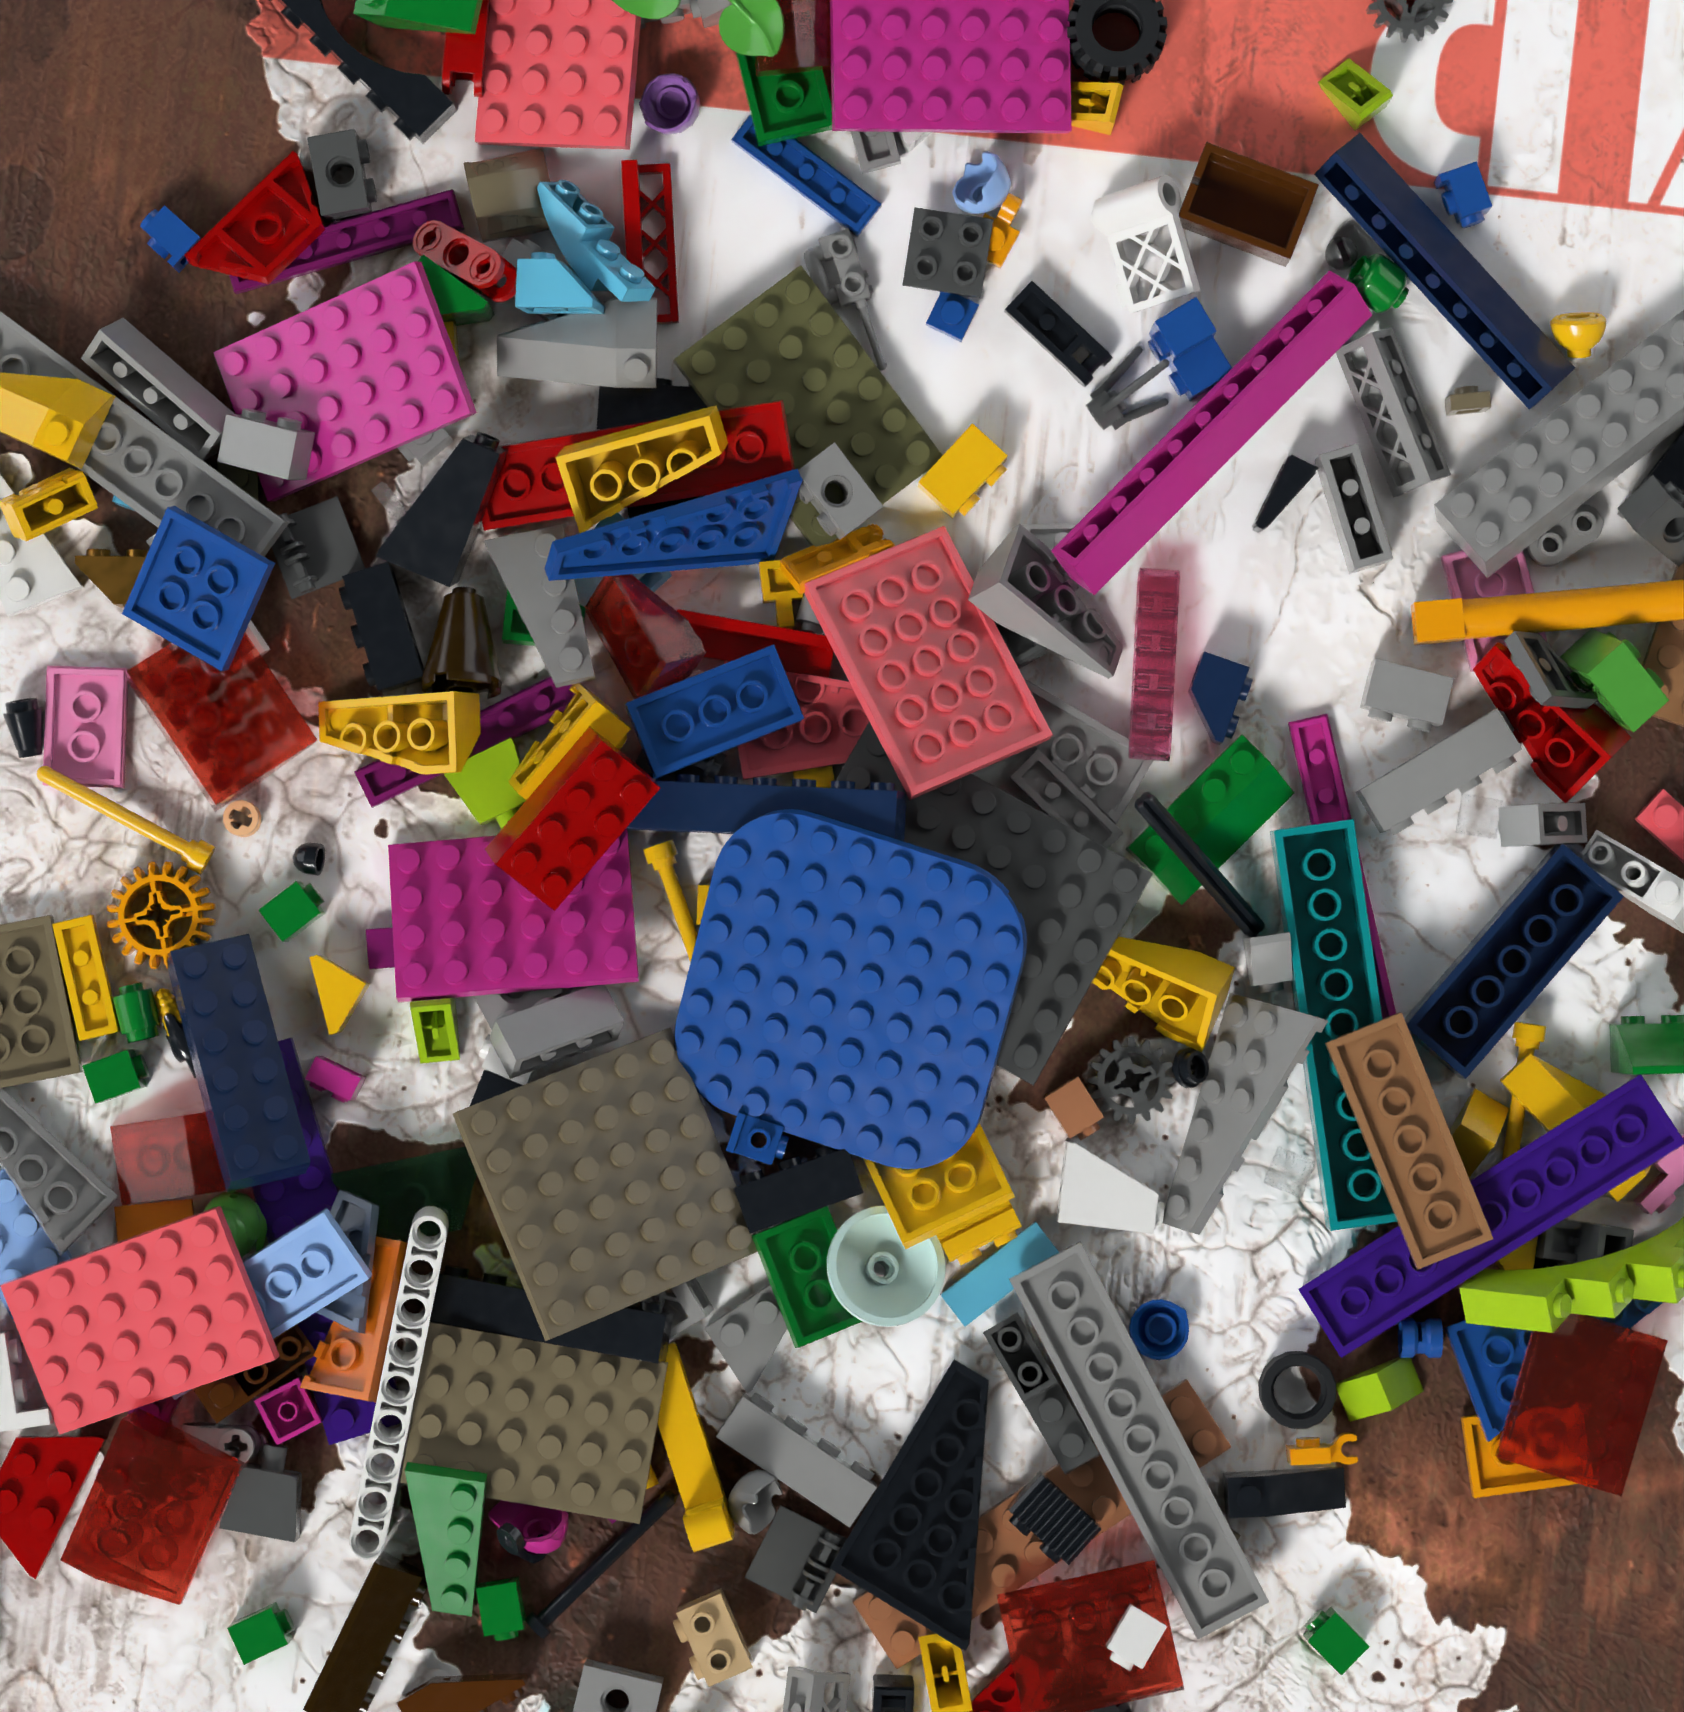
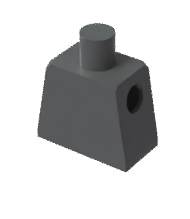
M264 1443L261 1463L246 1462L242 1465L221 1519L220 1529L296 1542L300 1538L302 1474L298 1471L284 1469L288 1451L287 1446Z

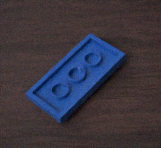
M774 644L624 704L654 779L804 719Z

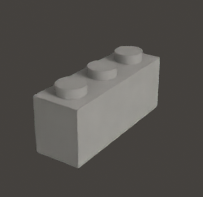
M1358 443L1320 454L1314 461L1316 467H1318L1319 478L1349 574L1388 563L1393 559V555Z
M605 985L575 987L564 996L555 999L553 997H545L537 1001L532 1007L518 1012V1010L513 1009L504 1012L495 1020L489 1039L511 1079L618 1040L624 1019Z

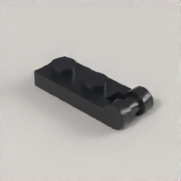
M1033 281L1004 310L1014 322L1084 387L1094 379L1092 374L1100 366L1105 367L1113 359L1111 354ZM1082 346L1089 355L1080 364L1072 355Z

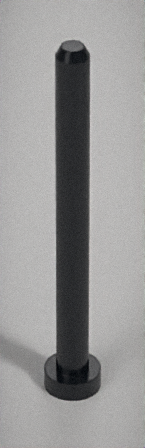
M671 1490L663 1492L642 1513L640 1524L631 1523L538 1615L531 1612L525 1618V1621L542 1639H545L551 1633L548 1626L676 1503V1495Z

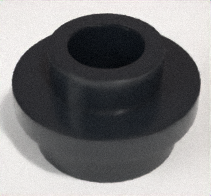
M1182 1048L1176 1053L1172 1064V1071L1179 1085L1184 1088H1193L1205 1081L1208 1076L1209 1065L1206 1056L1202 1052L1196 1051L1193 1048Z

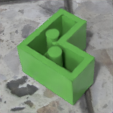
M1591 628L1560 656L1573 670L1568 676L1576 686L1585 692L1591 690L1612 719L1618 725L1633 733L1669 701L1661 690L1664 686L1663 681L1650 668L1644 669L1637 660L1641 657L1637 648L1625 638L1620 641L1611 632L1604 634Z

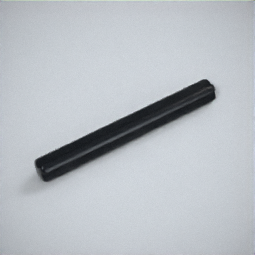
M1150 792L1143 793L1135 801V809L1241 931L1249 938L1257 937L1265 928L1263 920L1161 802Z

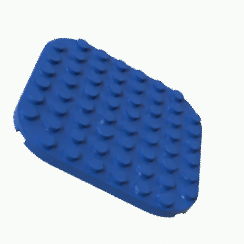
M784 809L765 813L738 829L725 843L717 858L676 1019L675 1046L678 1059L691 1076L697 1092L712 1105L727 1113L737 1116L738 1112L783 1126V1132L837 1150L845 1149L849 1154L893 1168L918 1169L938 1164L954 1155L965 1145L981 1120L1026 957L1027 933L1022 913L1018 912L1008 894L1009 890L1004 884L988 871L972 863L804 810Z

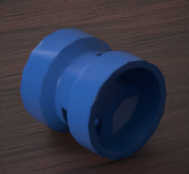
M1406 1318L1398 1323V1352L1400 1358H1413L1416 1354H1425L1428 1358L1442 1357L1443 1326L1441 1318H1427L1424 1322H1416L1413 1318Z

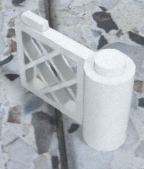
M1162 175L1095 200L1091 212L1093 225L1108 238L1120 279V284L1115 286L1121 307H1128L1129 314L1201 291L1178 214L1181 207L1180 192L1174 180L1167 175ZM1167 225L1172 238L1168 252L1154 244L1159 229ZM1148 232L1146 238L1142 236V234ZM1131 238L1142 245L1136 263L1127 258L1122 241ZM1150 251L1164 259L1158 276L1143 268ZM1172 265L1181 270L1186 287L1176 289L1165 282ZM1139 276L1154 284L1148 299L1141 302L1135 287ZM1161 289L1166 292L1165 294L1159 295Z

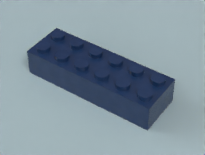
M1565 844L1555 845L1405 1017V1022L1412 1038L1458 1078L1466 1079L1624 896Z
M245 934L170 951L168 972L226 1192L306 1174L311 1162L250 935Z

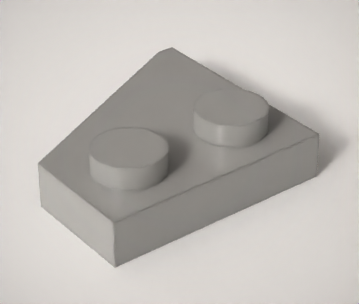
M768 1285L705 1327V1330L745 1391L749 1393L753 1390L785 1334L787 1326L771 1285Z

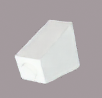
M1065 1141L1056 1215L1057 1222L1154 1234L1155 1225L1162 1226L1165 1203L1158 1201V1193L1075 1142Z

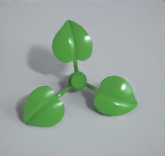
M612 0L625 11L647 19L665 18L671 15L681 3V0ZM728 0L733 5L725 8L719 18V32L724 43L739 54L774 57L779 52L784 37V17L778 1Z

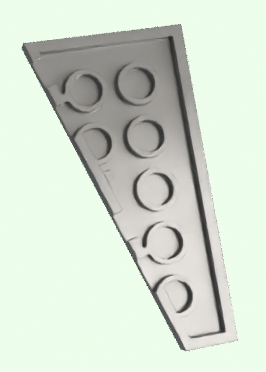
M1229 993L1208 1063V1076L1202 1083L1166 1202L1163 1224L1200 1235L1224 1195L1223 1185L1232 1170L1238 1172L1245 1160L1241 1155L1251 1139H1258L1288 1089V1077L1297 1063L1303 1064L1310 1052L1306 1047L1316 1031L1320 1033L1323 1031L1328 1020Z

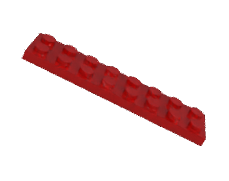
M783 400L718 410L728 441V445L722 454L684 476L674 479L654 493L635 501L625 508L710 495L794 470L795 466ZM660 420L501 445L500 447L507 449L508 453L482 519L483 529L490 530L574 516L555 458L563 447Z

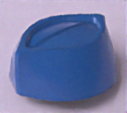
M1159 1299L1146 1302L1131 1317L1129 1335L1138 1352L1150 1359H1169L1177 1355L1188 1341L1189 1324L1187 1311L1185 1308L1170 1301Z

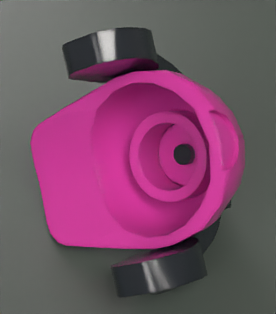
M503 1500L488 1513L490 1520L499 1527L497 1538L501 1546L509 1553L517 1555L533 1564L543 1560L548 1553L555 1551L562 1545L569 1526L568 1512Z

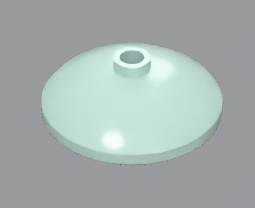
M885 1206L870 1207L854 1214L840 1226L830 1243L827 1255V1274L831 1289L839 1303L851 1315L865 1323L882 1327H893L909 1323L922 1316L931 1308L944 1284L946 1271L945 1256L937 1235L905 1249ZM875 1263H879L884 1267L885 1274L883 1277H879L874 1273Z

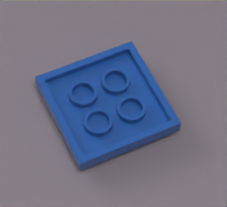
M167 507L122 614L218 670L225 671L230 668L275 563L178 507Z

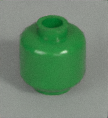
M1380 253L1373 254L1370 257L1362 256L1351 269L1347 281L1356 286L1368 308L1376 313L1385 312L1391 307L1398 308L1404 302L1409 292V289L1405 287L1407 283L1405 271Z

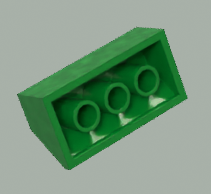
M1242 734L1166 809L1219 869L1294 794V791L1271 762ZM1150 825L1125 848L1144 869L1153 873L1152 877L1180 905L1184 904L1202 886Z

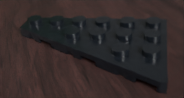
M954 1359L830 1569L966 1651L970 1645L989 1380Z

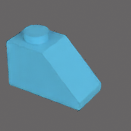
M533 252L531 253V259H517L516 308L528 314H604L605 306L569 266L555 259V254Z

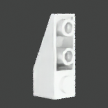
M1596 830L1579 857L1624 897L1651 915L1684 933V880Z

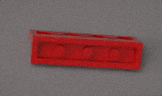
M621 160L626 259L631 264L642 269L644 277L652 282V285L662 291L670 300V314H657V324L679 323L671 164L638 165L637 160ZM663 174L664 188L653 201L640 190V175ZM663 197L665 212L657 205ZM641 198L648 204L642 213ZM653 209L665 219L666 228L655 240L642 230V221ZM665 237L667 251L659 245ZM643 238L651 244L644 252ZM654 249H657L666 257L668 262V268L657 280L644 269V260ZM667 276L669 281V291L661 284L667 278Z
M677 609L675 619L677 624L672 652L730 662L774 644L785 672L826 678L830 676L834 651L826 635Z

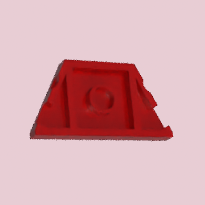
M292 151L185 254L188 263L195 267L270 284L325 231V227L298 154Z
M94 1435L75 1437L18 1436L15 1438L0 1469V1537L30 1577L36 1579L39 1576L107 1439L106 1437Z

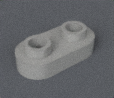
M1587 504L1580 505L1527 547L1530 558L1540 566L1549 567L1558 564L1599 537L1603 529L1602 516L1593 506ZM1579 517L1588 519L1590 527L1587 531H1582L1577 527V519ZM1545 538H1551L1555 541L1556 549L1554 552H1547L1543 548Z

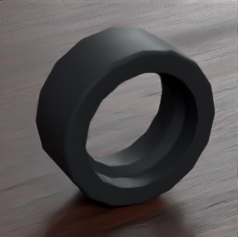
M1287 1351L1274 1357L1264 1367L1258 1382L1259 1399L1264 1410L1278 1424L1291 1429H1308L1321 1423L1332 1411L1337 1398L1336 1381L1331 1370L1319 1358L1303 1351ZM1293 1366H1302L1310 1369L1317 1376L1321 1384V1395L1318 1403L1311 1410L1304 1413L1293 1414L1285 1411L1278 1405L1274 1396V1384L1277 1377L1283 1370Z

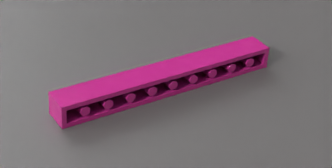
M1329 270L1051 550L1073 581L1095 595L1372 316L1354 284Z

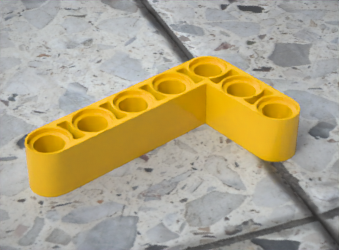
M672 1342L668 1345L665 1361L668 1362L658 1427L685 1507L683 1522L693 1552H697L733 1540L735 1525L727 1508L728 1502L676 1343Z

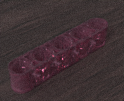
M1139 568L1129 759L1170 760L1180 584L1179 570Z

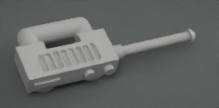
M848 228L818 238L820 245L810 248L804 253V261L810 278L830 304L839 302L841 308L855 304L856 309L860 312L877 368L883 371L887 368V363L884 362L867 311L868 305L866 300L871 299V293L874 291L872 285H867L865 278L869 276L867 270H862L852 232L850 233ZM833 259L841 283L830 288L822 261L826 262Z

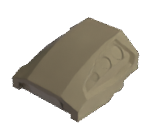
M543 148L489 160L463 163L483 243L550 230L537 191L540 182H551Z

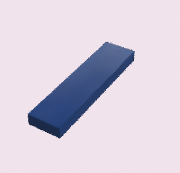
M751 115L731 139L732 143L845 229L849 228V231L857 238L882 207L879 201L796 138L758 147Z

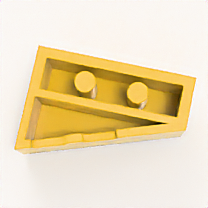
M581 683L572 684L569 690L575 695L563 713L555 710L549 719L554 724V727L542 743L539 741L533 743L508 781L514 790L525 800L531 796L589 727L593 728L617 749H620L626 742L627 733L631 728L611 707Z

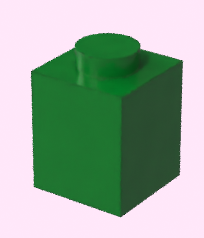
M295 881L258 911L282 942H289L325 914L320 907L325 901L311 883L304 886L302 882Z
M127 1049L82 1066L95 1104L103 1103L147 1087L145 1078L149 1077V1070L142 1054L136 1056L134 1049Z
M519 1576L479 1583L476 1587L484 1636L494 1635L495 1641L518 1637V1630H524L527 1624Z
M277 1602L232 1622L227 1628L244 1665L288 1645L293 1639L291 1632L295 1631L288 1611L285 1608L280 1610Z
M1332 1607L1326 1612L1320 1609L1305 1624L1308 1630L1303 1636L1307 1642L1341 1676L1370 1647Z

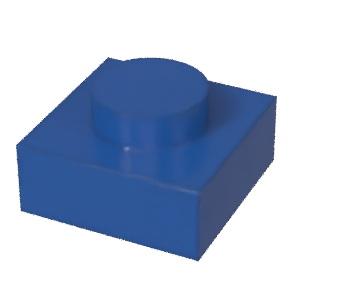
M941 292L929 315L926 326L962 342L979 304L959 294Z

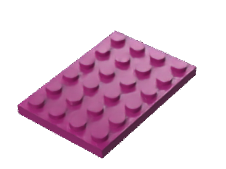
M830 0L832 131L1070 133L1072 131L1070 38L1067 37V27H1070V22L1067 21L1069 16V0Z
M418 261L409 263L213 352L236 414H242L243 408L254 409L267 413L265 420L277 422L278 417L294 419L302 422L301 429L315 432L305 480H286L258 472L267 501H277L477 413L422 262Z
M628 829L622 832L555 911L494 864L485 848L495 836L388 845L395 984L398 1002L639 982Z

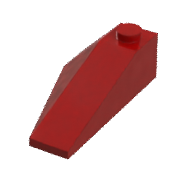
M1499 642L1473 668L1495 707L1503 711L1514 728L1512 733L1518 743H1523L1533 762L1530 765L1537 777L1564 803H1567L1632 738L1603 709L1594 703L1588 709L1540 705L1530 694V685L1522 671L1513 664L1511 652Z

